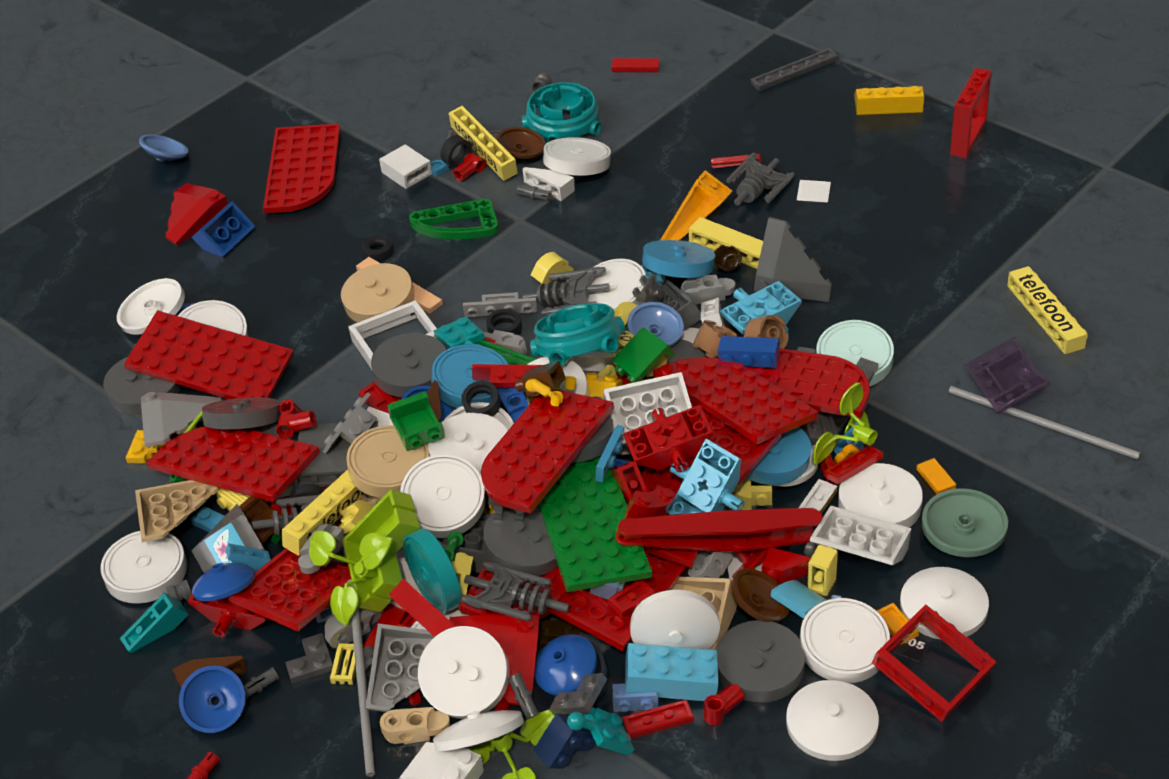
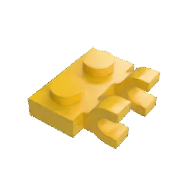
M137 430L126 455L127 463H146L159 450L160 446L163 447L166 443L145 447L143 430Z

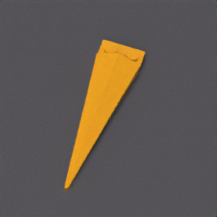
M705 170L692 186L660 240H681L689 233V228L699 217L706 219L727 199L732 190Z

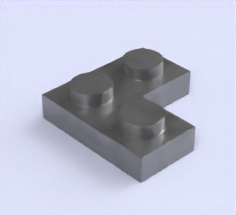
M323 633L301 639L306 656L285 662L291 683L332 671L333 664Z
M603 673L586 674L576 691L559 692L549 710L554 716L556 714H571L573 712L589 713L607 678Z

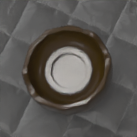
M721 245L714 251V264L719 270L732 272L740 266L742 261L741 252L734 246L726 247Z

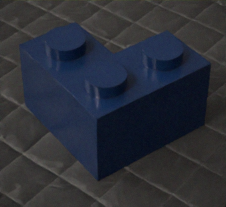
M556 714L533 749L549 768L564 769L569 764L575 750L590 751L596 744L590 730L582 728L575 731L568 726L567 719L570 714Z

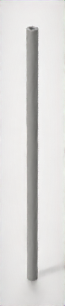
M951 386L949 389L950 394L1136 460L1140 457L1141 452L954 386Z
M358 606L351 618L365 771L366 776L372 777L375 775L369 710L365 709L367 686Z

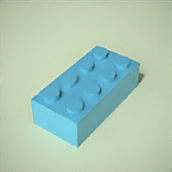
M628 643L625 660V694L657 692L659 698L705 701L708 696L716 695L718 688L717 650Z

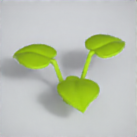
M858 382L852 385L844 393L840 402L841 414L846 415L849 412L851 416L845 433L853 427L852 434L854 437L833 435L831 432L824 433L818 439L814 448V465L817 466L829 456L836 445V439L850 440L856 443L861 441L868 446L875 442L877 431L870 428L866 413L864 412L861 418H858L853 413V410L859 406L863 398L861 383Z
M320 530L312 535L309 544V556L313 564L324 566L332 557L354 564V572L359 576V578L345 583L344 587H335L331 594L330 607L332 613L342 624L349 625V621L355 614L359 603L357 590L349 586L360 581L365 582L366 578L378 576L377 567L387 555L393 541L392 538L377 533H368L362 539L359 547V552L363 557L360 561H355L332 553L336 548V540L331 533Z
M546 710L526 720L520 729L523 737L511 731L497 738L464 748L481 755L483 764L489 760L490 751H494L496 748L498 751L503 752L513 773L504 775L502 779H536L535 774L528 767L517 771L508 750L512 746V738L524 743L531 741L536 746L554 718V715L550 710Z

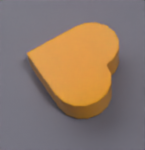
M846 445L842 452L835 456V462L839 463L858 452L859 450L856 445Z

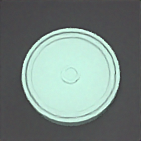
M848 320L834 324L823 332L817 343L816 354L840 357L855 365L860 357L878 363V369L869 383V386H872L882 381L891 371L894 346L890 336L881 327L867 321Z

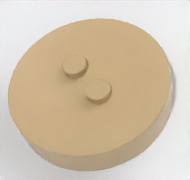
M388 263L374 264L358 270L347 279L341 291V299L345 311L356 322H361L410 303L414 300L415 295L408 272L400 266Z
M394 425L369 429L360 434L348 449L346 458L350 480L363 493L383 498L390 489L400 491L405 475L416 463L429 457V450L426 444L406 451Z

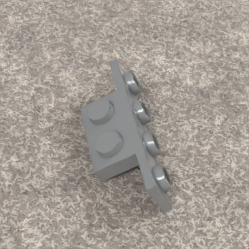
M518 292L482 295V302L463 303L464 316H489L492 312L499 309H511L518 314L537 312L536 298L519 299Z
M367 392L363 398L359 397L353 405L355 409H349L344 416V423L340 421L334 429L336 433L334 435L330 434L324 441L326 445L323 450L324 454L329 451L339 436L351 444L360 434L369 430L374 424L377 417L363 408L371 395Z

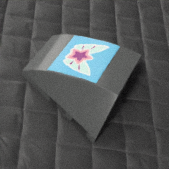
M238 504L192 550L204 573L215 564L232 563L228 560L225 551L228 543L264 550Z

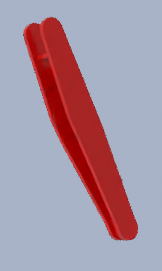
M814 508L712 511L627 518L619 522L615 539L623 546L742 552L808 543L815 531L812 526H818L823 517L821 512Z

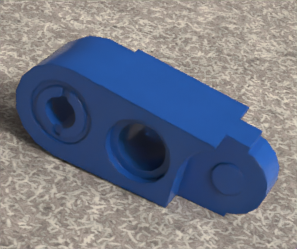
M497 388L502 403L515 423L529 406L524 392H518L516 388Z

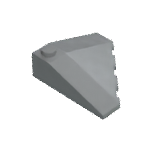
M149 392L141 396L145 447L164 444L170 440L173 433H183L202 411V407L210 403L222 401L221 397Z
M378 623L366 710L390 711L404 697L407 699L420 689L418 666L424 649L434 638L431 633L424 629Z

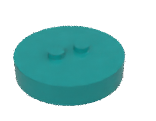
M420 528L406 535L403 538L404 555L410 573L423 597L442 614L459 607L462 601L460 585L455 570L439 541L425 528Z

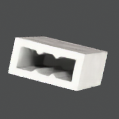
M406 144L379 159L381 172L405 189L432 174L430 160Z

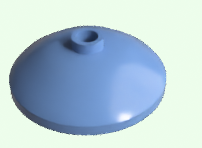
M147 134L142 135L139 139L141 147L158 161L178 160L188 154V148L184 144L165 136Z
M647 302L638 305L631 311L627 321L628 332L635 336L644 327L671 347L680 340L684 324L680 314L672 307L659 302Z

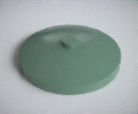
M972 489L947 490L931 498L923 510L922 529L927 539L941 551L954 556L977 557L988 554L1002 544L1007 534L1008 518L1005 510L994 498L980 491Z

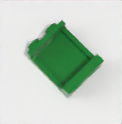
M642 327L612 359V362L615 364L616 367L614 369L622 377L626 375L630 383L642 381L664 356L671 360L675 354L667 343Z
M426 391L388 404L390 419L406 451L445 438L443 425L441 422H438L429 404Z

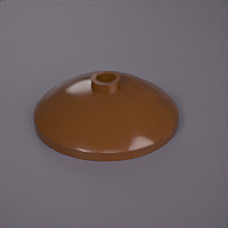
M523 127L506 128L500 131L496 138L517 159L535 158L544 152V146L546 145L545 139L539 133Z
M742 569L735 574L731 582L732 592L738 605L748 615L759 621L777 623L782 621L789 613V608L771 597L772 589L779 586L772 577L755 569Z

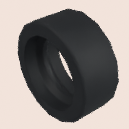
M460 135L451 136L442 145L440 157L444 163L455 169L464 162L467 154L472 153V145ZM461 145L458 155L452 159L453 151Z
M499 309L492 312L486 320L488 333L498 330L520 336L522 332L521 317L514 310ZM505 322L514 324L503 329L495 327L497 324Z
M476 381L464 389L462 405L466 413H481L493 417L501 407V398L496 386L491 382ZM479 393H489L492 395V402L484 408L471 407L470 401L475 395Z

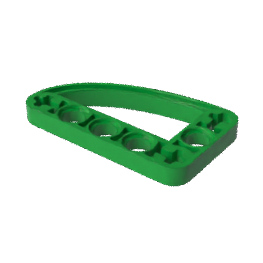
M489 199L412 212L409 215L410 225L416 232L433 238L472 239L493 236L498 233V222L492 202ZM479 216L481 223L479 227L470 228L429 226Z

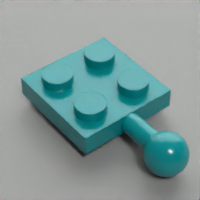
M467 317L459 318L450 324L433 330L434 337L447 349L466 344L480 345L474 343L485 339L484 332Z
M592 707L589 713L573 712L568 716V726L575 731L582 728L590 730L598 747L628 756L635 750L629 734L622 725V719L617 714Z

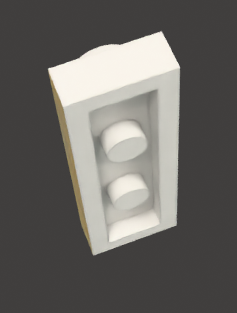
M818 479L799 508H814L822 514L836 494L837 486Z

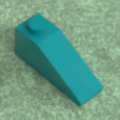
M163 593L120 639L128 652L133 653L173 631L189 614L179 600Z

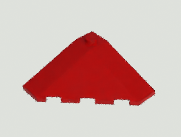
M185 184L174 191V201L171 205V216L168 220L166 239L178 245L197 233L228 205L226 196L215 189L192 184Z
M505 614L455 616L449 618L456 627H475L490 634L506 653L510 677L521 673L528 691L531 690L532 692L539 628L538 615H531L532 619L530 621ZM508 683L503 699L508 705L520 706L519 702L515 701L516 695L510 683Z

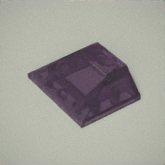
M1016 337L1007 340L964 365L997 414L1050 386V382L1041 371L1038 372L1028 359L1023 346Z

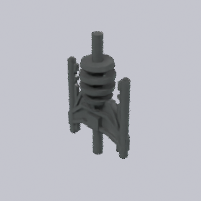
M752 153L726 181L727 183H734L736 178H739L745 172V178L741 181L736 191L738 196L734 200L736 205H740L742 202L750 203L760 196L764 188H773L769 195L767 194L764 198L767 203H770L793 180L795 173H778L773 169L780 163L779 159L775 158L768 166L757 162L756 153Z
M592 267L584 270L550 274L549 279L555 281L554 283L547 282L545 285L541 284L538 286L536 293L523 294V298H536L541 306H554L555 304L561 305L564 303L561 307H546L541 312L543 316L573 305L597 303L596 301H588L589 294L592 292L610 290L609 283L591 285L597 275L605 273L606 268ZM565 278L568 279V280H566V283H565V282L560 283V282L557 281L558 279H561V280H564Z
M319 495L277 499L276 504L280 507L294 506L296 504L299 506L303 505L301 506L302 512ZM291 507V515H288L287 509L282 508L281 516H278L277 510L272 511V519L252 521V529L273 527L274 535L279 536V529H283L298 515L295 507Z
M488 561L483 562L485 570L493 572L491 581L470 575L465 576L464 583L486 589L476 596L469 594L468 596H462V602L470 606L488 609L525 621H530L532 616L529 613L534 614L537 609L539 615H544L548 607L566 613L570 607V604L551 599L550 589L546 588L542 593V587L551 585L550 579L508 568L502 564ZM519 602V608L523 611H519L517 608L512 609L510 606L512 604L516 606Z

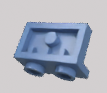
M612 684L614 711L628 712L659 707L657 692L625 694V684Z

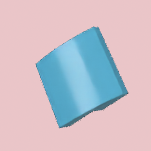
M797 580L785 582L771 591L772 598L802 618H805L813 607L826 601L825 598Z

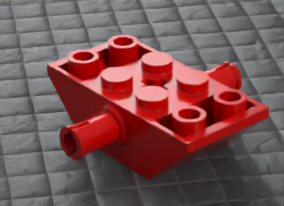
M701 405L666 417L663 408H658L660 414L654 409L652 417L655 422L623 433L636 464L657 470L674 464L677 472H682L680 465H682L684 471L687 470L688 463L686 460L696 457L705 439L710 440L713 436V431Z
M192 594L188 600L192 607L212 622H216L212 632L218 637L219 635L224 637L229 626L251 630L267 619L264 616L229 602L228 597L214 601H199Z

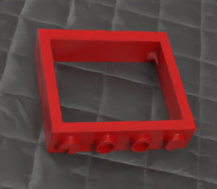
M975 68L956 101L950 155L967 158L987 121L992 71L984 68Z
M925 604L876 652L872 664L938 720L943 722L991 673L996 661L987 652H984L975 645L970 638L959 632L953 624L948 623L937 611H934ZM921 623L980 671L950 703L891 655Z

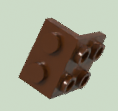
M250 496L239 506L251 527L252 521L272 519V511L274 510L263 499ZM273 527L253 529L261 544L265 543L267 538L274 533Z

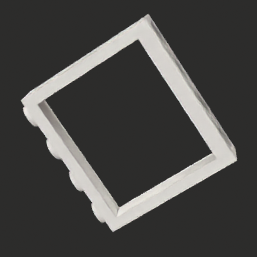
M416 300L348 326L352 342L371 370L373 353L364 341V338L418 318L426 329L427 335L434 337L433 330L437 328Z

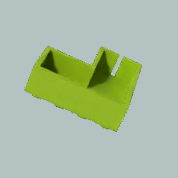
M390 489L342 539L346 557L355 561H360L363 557L359 552V547L362 539L368 533H377L393 539L387 555L377 567L378 576L366 578L365 582L360 581L353 584L359 594V608L380 613L391 602L392 598L389 596V593L402 580L395 553L403 546V538L406 535L420 529L410 494ZM348 563L352 580L359 578L354 572V564Z

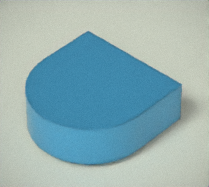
M442 160L430 162L432 174L436 177L449 170V165Z

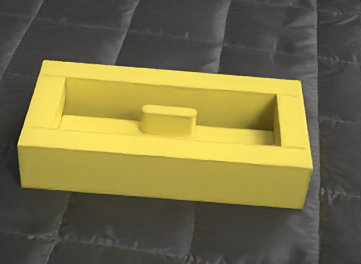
M338 643L330 676L331 684H336V681H339L340 684L345 682L353 684L356 673L354 652L348 675L346 674L351 653L354 650V644ZM346 650L341 675H338L343 651Z

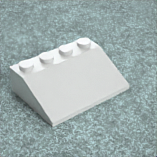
M682 372L603 390V399L614 402L615 408L610 413L614 429L617 425L624 426V433L655 422L652 417L654 409L660 414L658 408H663L666 417L692 408ZM623 437V442H622L623 445L627 444V442H626V440H625L624 437Z
M830 506L821 523L810 537V541L894 565L904 558L908 550L911 528Z
M426 742L399 779H479L484 772L481 755L466 748L438 751L435 749L434 743Z

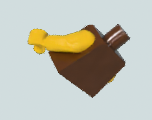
M557 360L528 370L520 380L515 381V387L518 392L525 390L527 396L542 394L545 397L549 396L551 397L550 404L559 406V403L563 401V394L560 391L554 390L563 381L565 382L566 389L574 390L577 380L573 376L566 377L560 361Z

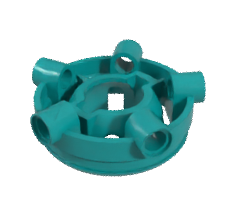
M553 83L536 90L528 99L526 115H522L523 128L536 131L543 138L547 139V143L560 138L580 137L586 133L597 136L601 131V122L598 121L599 112L596 97L588 88L575 83ZM536 108H538L540 116L536 115ZM562 110L570 111V119L563 120Z
M602 303L578 304L562 308L545 316L536 323L534 328L536 336L530 342L532 355L534 357H549L550 363L559 360L561 366H563L572 356L594 350L604 353H615L619 346L617 338L621 333L625 332L624 322L621 317L614 316L615 311L612 307Z

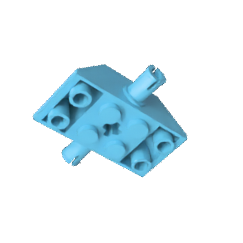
M777 281L750 296L742 288L737 289L733 296L739 301L720 310V314L737 330L745 334L746 326L753 318L777 315L787 324L802 303V300L780 281Z
M705 439L691 468H687L684 471L682 465H680L682 472H677L673 467L670 468V472L684 479L667 512L670 515L723 511L725 506L733 510L743 509L739 506H744L745 502L732 495L740 480L741 459L709 439Z

